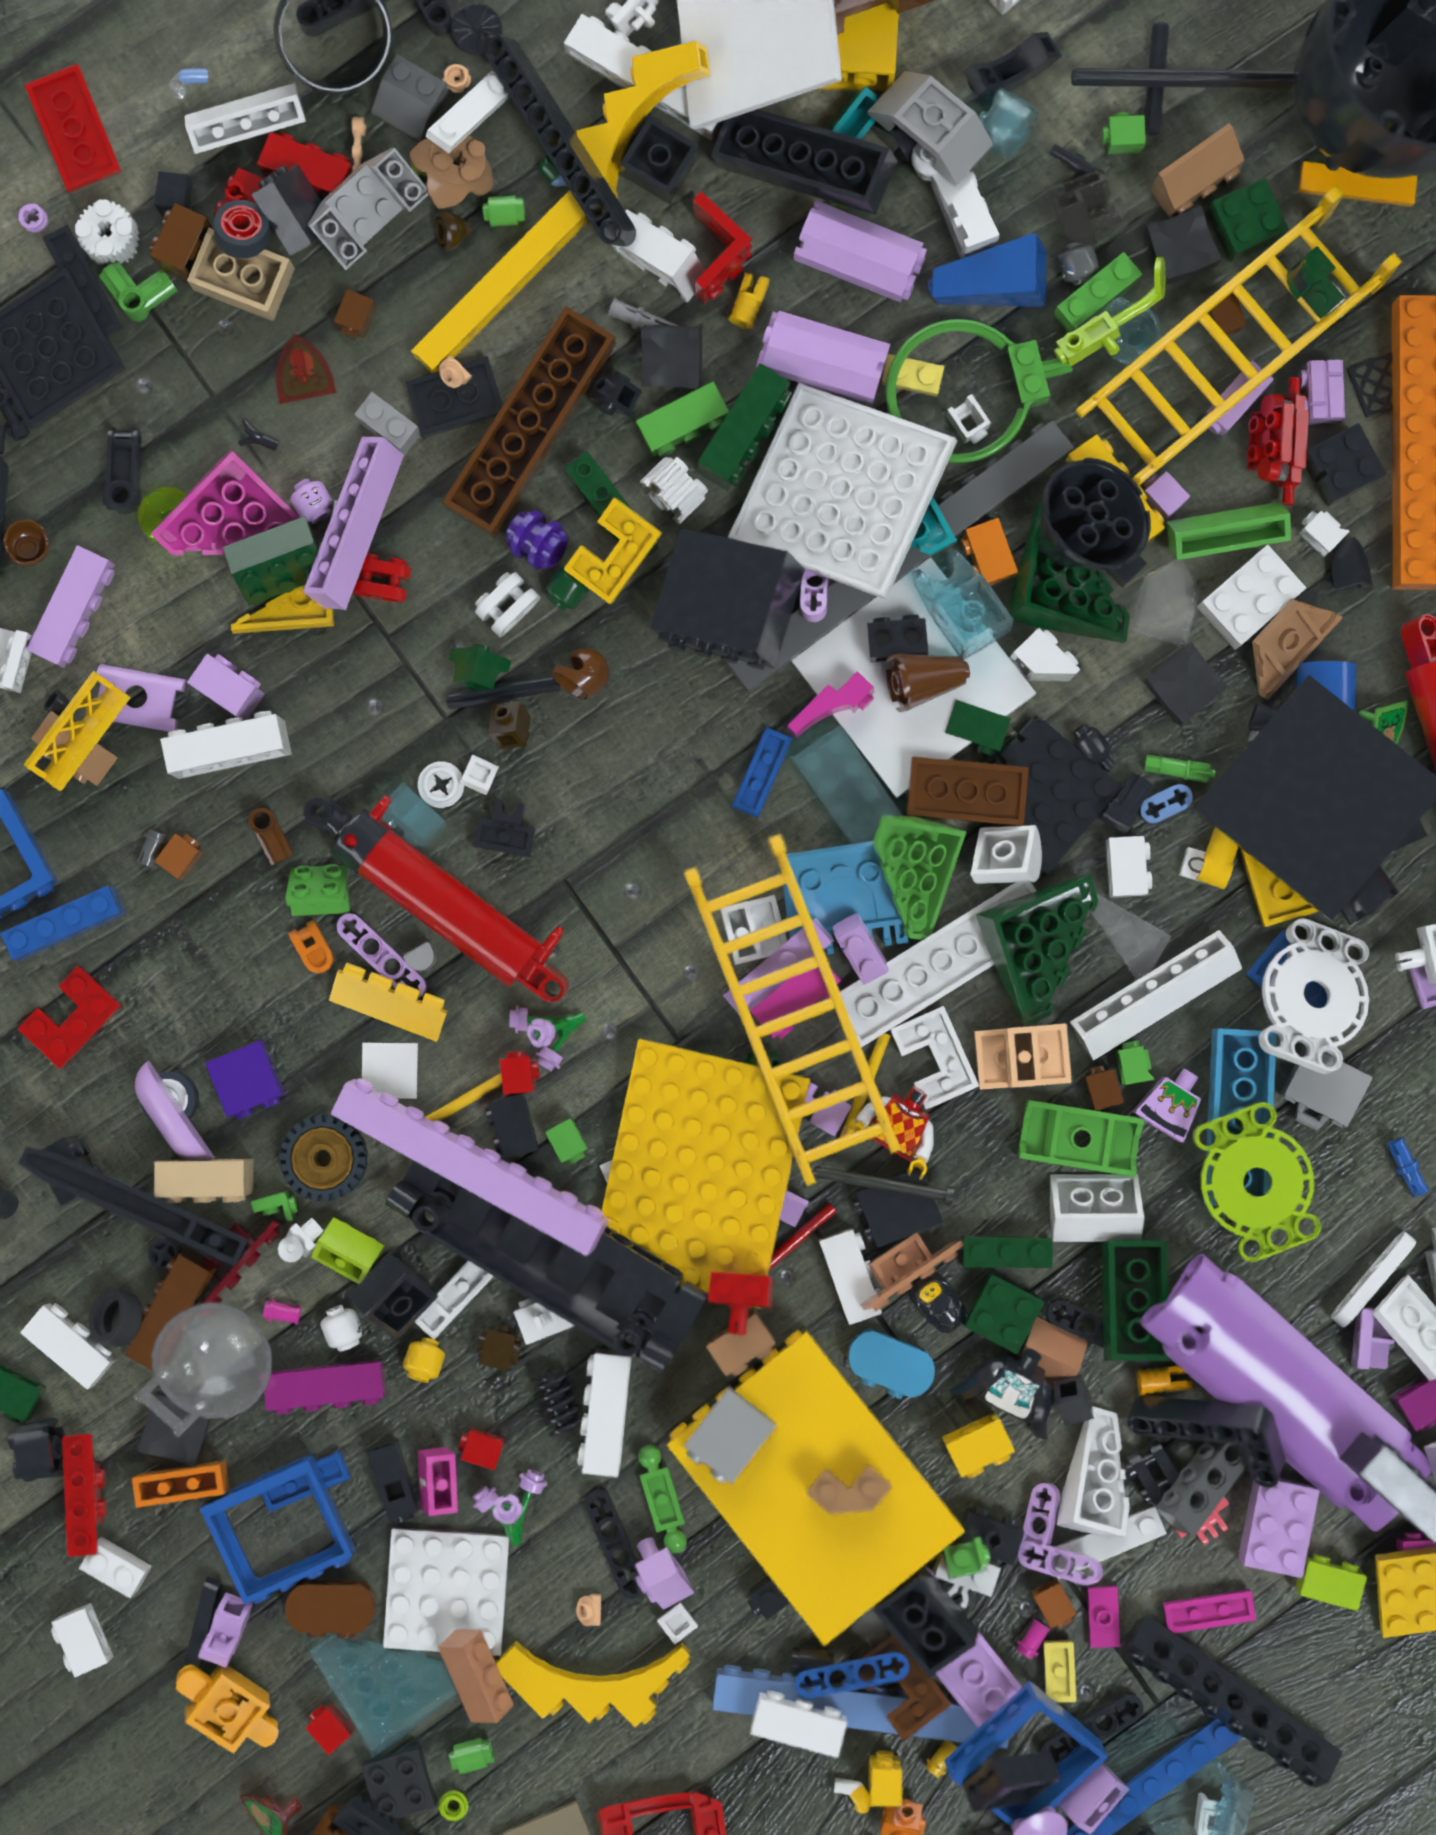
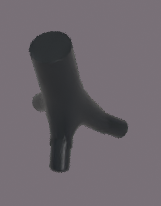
M246 417L242 418L245 426L244 432L249 436L239 441L240 446L259 444L273 451L277 450L280 444L279 440L257 430Z

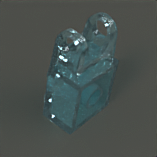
M951 548L946 551L947 554L945 555L952 572L950 578L937 581L930 578L928 574L920 569L913 571L912 577L931 618L957 655L964 661L1010 633L1014 619L983 575L979 574L957 550Z

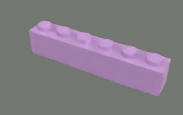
M384 437L361 438L303 592L323 608L346 610L404 454Z

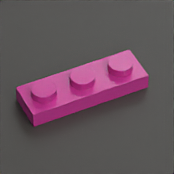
M1250 1589L1162 1602L1166 1628L1173 1633L1256 1620L1252 1591Z

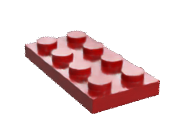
M78 63L25 84L66 190L69 193L122 172Z

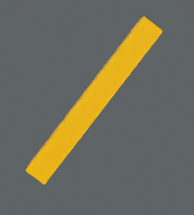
M570 190L411 350L415 360H419L431 373L438 372L440 364L451 355L455 357L587 224L589 219Z

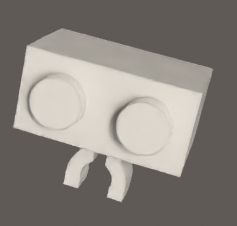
M530 1298L519 1302L520 1308L514 1311L526 1345L574 1326Z
M941 1550L938 1553L933 1573L935 1577L953 1583L946 1591L950 1597L957 1593L959 1586H962L960 1591L962 1599L959 1605L966 1608L969 1589L990 1597L992 1596L1001 1568L998 1562L990 1560L983 1573L949 1580Z

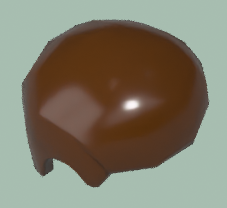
M31 519L18 520L8 527L4 535V547L8 557L17 565L23 567L35 566L45 559L49 550V540L42 525Z

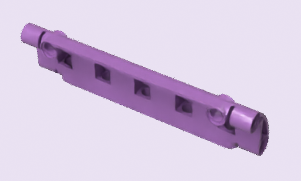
M1200 1254L1188 1264L1165 1303L1151 1307L1143 1316L1141 1325L1163 1343L1165 1353L1219 1402L1259 1405L1268 1408L1273 1413L1285 1461L1315 1488L1319 1489L1333 1504L1342 1508L1346 1507L1372 1531L1380 1530L1399 1513L1339 1459L1361 1432H1364L1371 1438L1376 1434L1385 1443L1388 1442L1400 1453L1399 1456L1406 1462L1409 1461L1421 1472L1420 1475L1427 1480L1432 1471L1428 1458L1411 1443L1410 1432L1235 1275L1223 1273L1205 1255ZM1200 1326L1204 1332L1201 1335L1193 1327Z

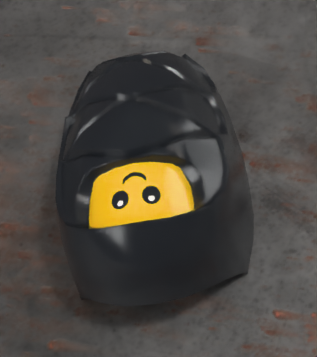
M932 1273L924 1279L919 1277L914 1282L910 1295L912 1302L919 1313L936 1330L944 1334L951 1333L966 1321V1307L955 1289L940 1274Z

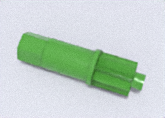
M1148 754L1146 755L1144 771L1206 783L1209 778L1214 779L1216 770L1210 769L1211 764Z

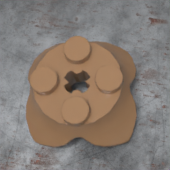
M469 135L450 153H447L427 138L418 143L409 154L412 165L418 171L427 174V191L438 209L459 204L470 192L476 195H484L493 188L492 170L484 154L485 146L482 142L475 140Z

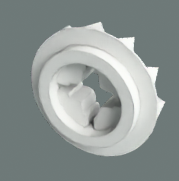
M434 762L425 767L419 776V794L427 804L433 807L445 808L454 805L463 794L464 785L460 784L462 774L457 767L448 762ZM435 774L443 781L452 778L446 785L447 796L441 790L430 792L437 785Z

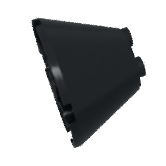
M1085 458L1080 461L1067 462L1051 476L1044 491L1039 531L1040 540L1038 542L1040 551L1055 563L1068 569L1113 570L1128 565L1142 553L1150 536L1151 518L1149 510H1145L1140 497L1143 493L1128 474L1107 461Z

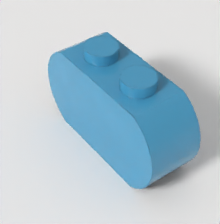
M873 1328L865 1329L854 1336L848 1347V1361L854 1374L860 1376L858 1381L873 1388L876 1384L887 1388L885 1393L893 1397L902 1399L903 1395L910 1398L919 1396L933 1382L935 1369L927 1351Z

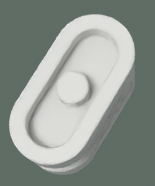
M507 572L501 576L496 582L498 587L490 595L487 592L483 594L475 603L477 606L475 613L483 621L490 617L496 621L491 629L499 637L509 632L541 598L532 588L525 593L520 589L524 580L516 572L511 575ZM513 597L516 602L503 613L499 608Z

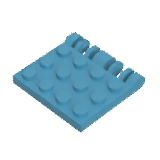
M873 841L786 854L811 919L817 918L831 936L834 934L833 926L855 913H859L873 939L872 929L882 927V940L885 946L891 945L890 926H893L896 944L908 943V937L903 929L904 923L901 915L896 910L892 898L893 893L890 885L886 882L881 868L882 862L879 854L875 851ZM784 884L783 893L787 918H790L798 913L788 887ZM799 926L797 928L789 930L790 939L796 933H798L803 928V926ZM833 942L825 948L827 955L834 954ZM839 945L840 953L844 952L843 948Z

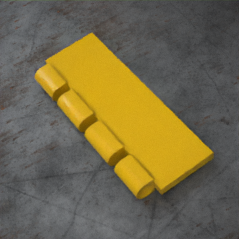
M348 962L343 971L340 969L337 971L329 1001L436 1042L439 1040L448 1012L443 1009L445 999L425 993L423 1000H418L421 990L398 982L396 989L392 990L394 980L371 972L368 980L364 979L366 969Z

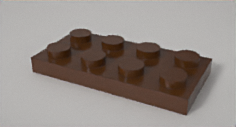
M911 757L906 815L1024 826L1029 767Z

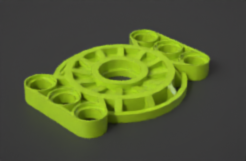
M1264 1102L1252 1104L1196 1127L1192 1136L1194 1144L1199 1149L1209 1151L1201 1171V1192L1204 1203L1210 1214L1222 1227L1241 1236L1236 1246L1237 1253L1242 1259L1249 1262L1262 1260L1313 1240L1319 1235L1321 1230L1318 1218L1312 1214L1305 1213L1310 1206L1314 1192V1174L1311 1162L1304 1149L1292 1137L1280 1130L1271 1128L1276 1122V1110L1273 1106ZM1260 1107H1265L1270 1113V1119L1265 1124L1257 1123L1254 1118L1255 1111ZM1232 1118H1238L1242 1122V1131L1237 1135H1231L1227 1131V1122ZM1208 1128L1214 1132L1215 1140L1211 1145L1204 1146L1199 1141V1134L1202 1130ZM1268 1132L1274 1133L1271 1138L1265 1137ZM1280 1137L1289 1141L1296 1149L1291 1151L1287 1146L1280 1143ZM1215 1153H1219L1215 1160L1212 1159ZM1301 1155L1305 1163L1307 1173H1302L1301 1165L1296 1158ZM1209 1165H1211L1210 1184H1206L1207 1170ZM1259 1167L1269 1173L1272 1183L1271 1188L1266 1194L1255 1197L1247 1193L1243 1180L1247 1171ZM1304 1180H1308L1307 1195L1305 1199H1302ZM1209 1190H1211L1212 1198L1217 1205L1215 1209L1209 1201L1207 1193ZM1298 1204L1303 1205L1300 1211H1295ZM1223 1213L1227 1218L1232 1220L1234 1222V1227L1225 1223L1219 1217V1214ZM1304 1218H1309L1314 1223V1229L1309 1235L1301 1234L1298 1229L1299 1222ZM1242 1226L1248 1227L1245 1232L1240 1231ZM1276 1229H1282L1287 1237L1285 1243L1280 1246H1275L1270 1238L1272 1232ZM1255 1240L1258 1243L1259 1251L1255 1256L1249 1257L1243 1252V1245L1246 1241Z

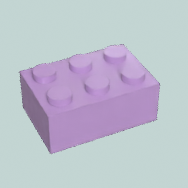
M1279 1478L1276 1486L1268 1488L1257 1484L1253 1480L1238 1560L1247 1567L1302 1578L1319 1489L1311 1484Z

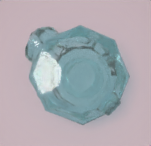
M1118 297L1110 301L1106 311L1112 318L1134 303L1129 304V301L1124 297ZM1150 308L1118 327L1121 336L1116 338L1115 342L1120 347V350L1117 354L1112 355V357L1129 365L1162 338L1159 318Z

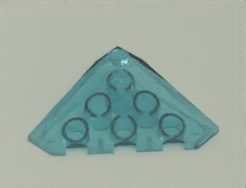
M337 1635L329 1637L309 1650L315 1664L372 1758L396 1743L459 1695L445 1662L427 1658V1653L404 1649L402 1653L383 1648V1644L363 1641V1645L346 1642L345 1638H338Z

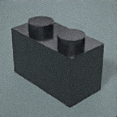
M525 1093L489 1102L490 1108L486 1109V1116L489 1125H495L498 1137L493 1138L496 1152L503 1155V1159L540 1149Z

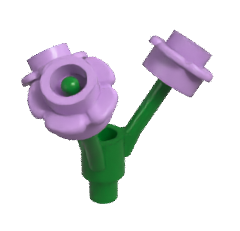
M516 1005V1010H510L509 1027L515 1028L516 1034H518V1031H527V1036L535 1047L540 1048L543 1046L540 1052L536 1051L535 1053L539 1057L538 1064L552 1071L554 1067L560 1069L559 1064L563 1060L557 1054L558 1050L570 1036V1032L577 1030L578 1025L586 1022V1018L582 1012L574 1015L568 1014L563 1017L528 1016V1008H521L519 1005ZM556 1031L559 1035V1038L554 1044L553 1048L549 1049L546 1046L550 1045V1043L555 1037Z
M528 1469L526 1474H520L519 1477L522 1479L519 1486L526 1490L522 1504H519V1499L514 1495L499 1497L495 1492V1487L488 1489L487 1486H484L474 1494L473 1499L475 1502L473 1507L478 1508L481 1513L490 1509L494 1517L504 1527L505 1534L510 1539V1544L513 1546L520 1545L522 1543V1523L532 1493L541 1494L543 1487L547 1486V1482L544 1480L545 1475Z

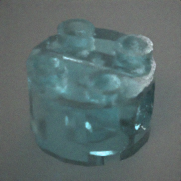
M1001 88L995 94L992 101L993 105L988 113L983 111L979 119L993 142V146L990 149L1004 159L1009 160V156L1013 157L1029 137L1032 131L1029 128L1030 121L1036 123L1039 110L1011 91Z

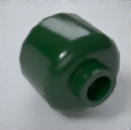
M565 567L560 568L546 586L549 593L546 597L563 611L566 608L575 609L589 592L588 587L564 570Z

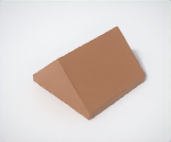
M1037 1317L1017 1356L1022 1357L1026 1349L1037 1351L1041 1355V1360L1037 1366L1045 1370L1044 1379L1050 1383L1053 1389V1381L1073 1377L1078 1374L1088 1341Z

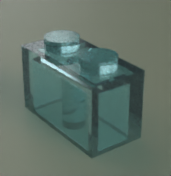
M403 782L389 796L392 802L381 817L393 829L398 825L406 833L403 835V838L415 848L420 845L426 849L448 825L442 817Z

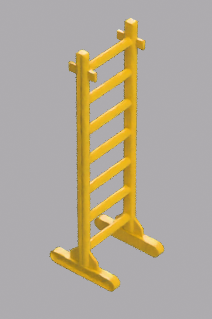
M1337 185L1323 196L1316 209L1075 410L1076 414L1082 419L1098 406L1146 462L1147 466L1132 477L1137 486L1141 485L1370 292L1374 294L1402 263L1399 257L1393 253L1378 267L1372 277L1359 287L1317 238L1310 227L1313 225L1316 229L1319 228L1330 218L1344 196V193ZM1301 236L1311 249L1318 246L1334 264L1336 269L1332 274L1350 296L1321 319L1302 297L1299 298L1297 301L1317 324L1292 344L1242 284L1264 265H1267L1289 290L1287 284L1288 270L1276 258V255ZM1231 293L1237 297L1283 351L1259 372H1257L1208 314ZM1198 321L1249 380L1225 401L1174 342ZM1164 349L1215 408L1191 429L1140 370ZM1130 378L1135 381L1181 436L1158 457L1154 455L1107 399L1110 394Z
M779 834L769 838L767 844L772 857L776 856L782 873L710 901H706L696 867L686 870L684 873L806 1186L816 1183L809 1165L812 1161L884 1134L891 1153L899 1151L901 1148L785 853L787 850L783 839ZM781 885H787L797 910V915L731 941L722 942L712 912ZM803 926L814 954L813 957L739 985L728 954ZM819 967L830 998L755 1026L744 998L745 995ZM835 1009L846 1040L771 1068L760 1039L761 1037ZM848 1051L852 1052L863 1081L790 1110L787 1109L776 1079ZM863 1093H868L879 1123L804 1152L792 1121Z

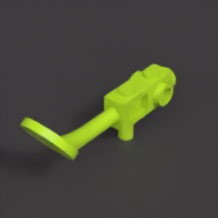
M1156 257L1154 287L1138 302L1112 318L1105 311L1056 341L1058 348L1054 349V352L1062 365L1068 363L1071 367L1103 346L1110 355H1115L1119 352L1120 347L1115 342V339L1121 336L1118 327L1164 298L1166 285L1164 257Z

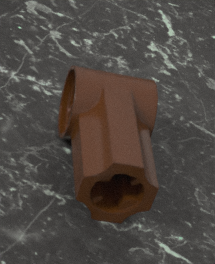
M260 807L253 810L249 815V826L255 832L271 866L293 856L294 853L278 823L277 815L267 808ZM262 813H267L270 816V825L266 829H260L256 824L257 817Z

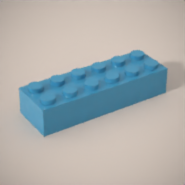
M1212 1029L1207 1122L1259 1102L1268 1103L1273 1106L1276 1056L1268 1054L1260 1047L1259 1035L1262 1031ZM1269 1032L1268 1042L1273 1047H1276L1277 1034ZM1260 1107L1255 1111L1254 1118L1257 1123L1265 1124L1270 1119V1113L1265 1107ZM1232 1118L1227 1122L1226 1127L1231 1135H1237L1242 1131L1243 1126L1238 1118ZM1207 1128L1206 1146H1209L1214 1142L1215 1134L1211 1129ZM1268 1132L1265 1137L1271 1138L1272 1133ZM1215 1153L1212 1159L1215 1160L1219 1153ZM1209 1165L1207 1170L1206 1184H1210L1211 1165ZM1257 1167L1247 1171L1243 1180L1247 1193L1258 1197L1263 1196L1269 1191L1270 1175L1266 1170ZM1211 1190L1207 1191L1211 1205L1217 1206L1212 1198Z

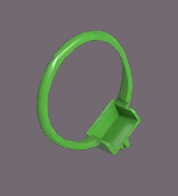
M965 319L945 320L931 324L916 332L896 353L886 380L887 409L890 415L902 419L896 400L897 378L908 355L926 339L945 332L961 331L972 333L988 340L1002 352L1007 348L1020 399L1023 403V409H1017L1011 425L995 442L974 452L952 453L948 463L973 462L986 458L1005 447L1019 432L1029 408L1048 403L1050 392L1046 379L1072 372V367L1068 363L1062 365L1058 358L1042 362L1036 340L1015 344L1004 334L987 324Z

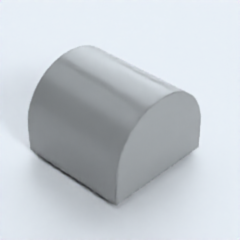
M425 942L404 954L403 958L410 968L418 971H427L435 965L437 954L432 943Z

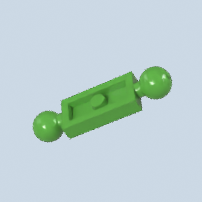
M645 1445L638 1452V1460L643 1467L647 1468L648 1472L640 1474V1479L656 1532L666 1530L663 1540L664 1547H667L671 1553H680L687 1545V1538L682 1531L677 1529V1526L685 1524V1520L668 1466L659 1468L658 1464L661 1461L660 1450L654 1445Z

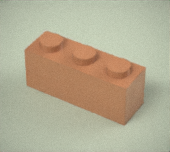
M454 1630L438 1646V1649L468 1717L472 1723H498L514 1704L481 1630Z

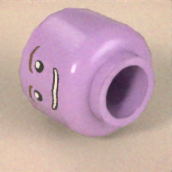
M304 479L294 486L295 492L292 494L290 501L300 518L305 516L308 522L317 524L331 515L334 501L321 481L310 482L309 479Z

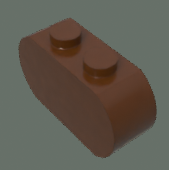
M305 1579L288 1596L285 1613L292 1628L299 1633H307L308 1637L321 1638L325 1637V1633H337L338 1638L355 1637V1634L361 1633L369 1626L376 1614L378 1602L375 1591L364 1580Z

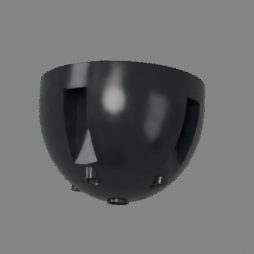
M1326 0L1313 17L1306 32L1305 41L1300 47L1296 58L1293 88L1297 113L1302 126L1313 144L1326 156L1324 162L1329 170L1336 171L1342 167L1352 173L1370 178L1402 179L1436 169V0Z

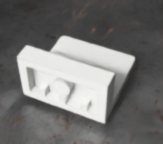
M0 628V688L21 693L32 654L26 650L33 637L29 633L19 630L14 632Z

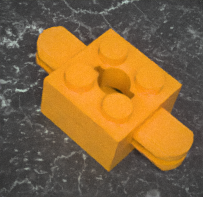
M187 1665L179 1670L176 1679V1689L180 1694L191 1700L185 1708V1722L233 1754L246 1737L262 1747L270 1746L276 1741L278 1737V1723L276 1719L265 1713L270 1707L269 1692L228 1665L227 1667L218 1665L210 1676L193 1665Z

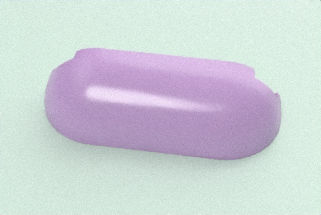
M147 1061L136 1075L135 1092L138 1100L174 1153L185 1161H207L214 1159V1155L150 1061Z

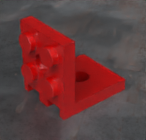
M700 192L693 199L694 217L727 247L695 281L696 297L705 304L709 299L714 301L723 292V284L729 278L734 280L743 271L744 267L742 265L752 255L749 252L752 249L750 244L752 238L703 192Z

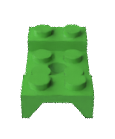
M1026 1100L1017 1158L1136 1177L1138 1145L1145 1119ZM1079 1130H1085L1090 1137L1089 1143L1084 1147H1078L1073 1140L1074 1134Z

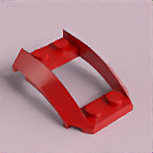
M697 1792L654 1796L599 1808L596 1821L600 1824L601 1835H633L631 1818L690 1808L694 1835H726L722 1802Z

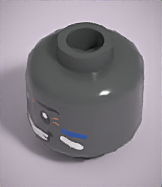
M1080 240L1065 245V252L1058 256V263L1064 280L1066 282H1073L1074 286L1089 281L1099 270L1093 246L1090 244L1082 245Z

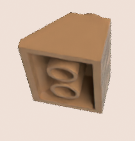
M1228 123L1158 173L1150 192L1169 218L1177 213L1180 215L1191 210L1194 207L1193 202L1200 197L1203 200L1217 191L1218 188L1216 186L1224 180L1226 183H1229L1241 173L1239 169L1245 160L1231 124Z

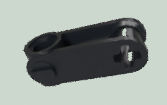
M109 427L106 488H103V506H106L107 510H115L119 514H131L134 511H138L139 506H142V489H140L142 436L140 428H134L133 431L116 430L115 427ZM121 492L129 493L128 499L125 502L117 503V496Z

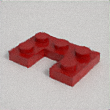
M79 965L58 986L79 1006L67 1020L59 1026L41 1008H37L18 1028L59 1069H62L122 1007L104 987Z

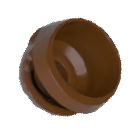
M588 648L577 649L568 655L573 669L565 666H555L551 672L553 679L561 687L583 700H588L599 693L606 686L609 678V667L606 659L599 652Z

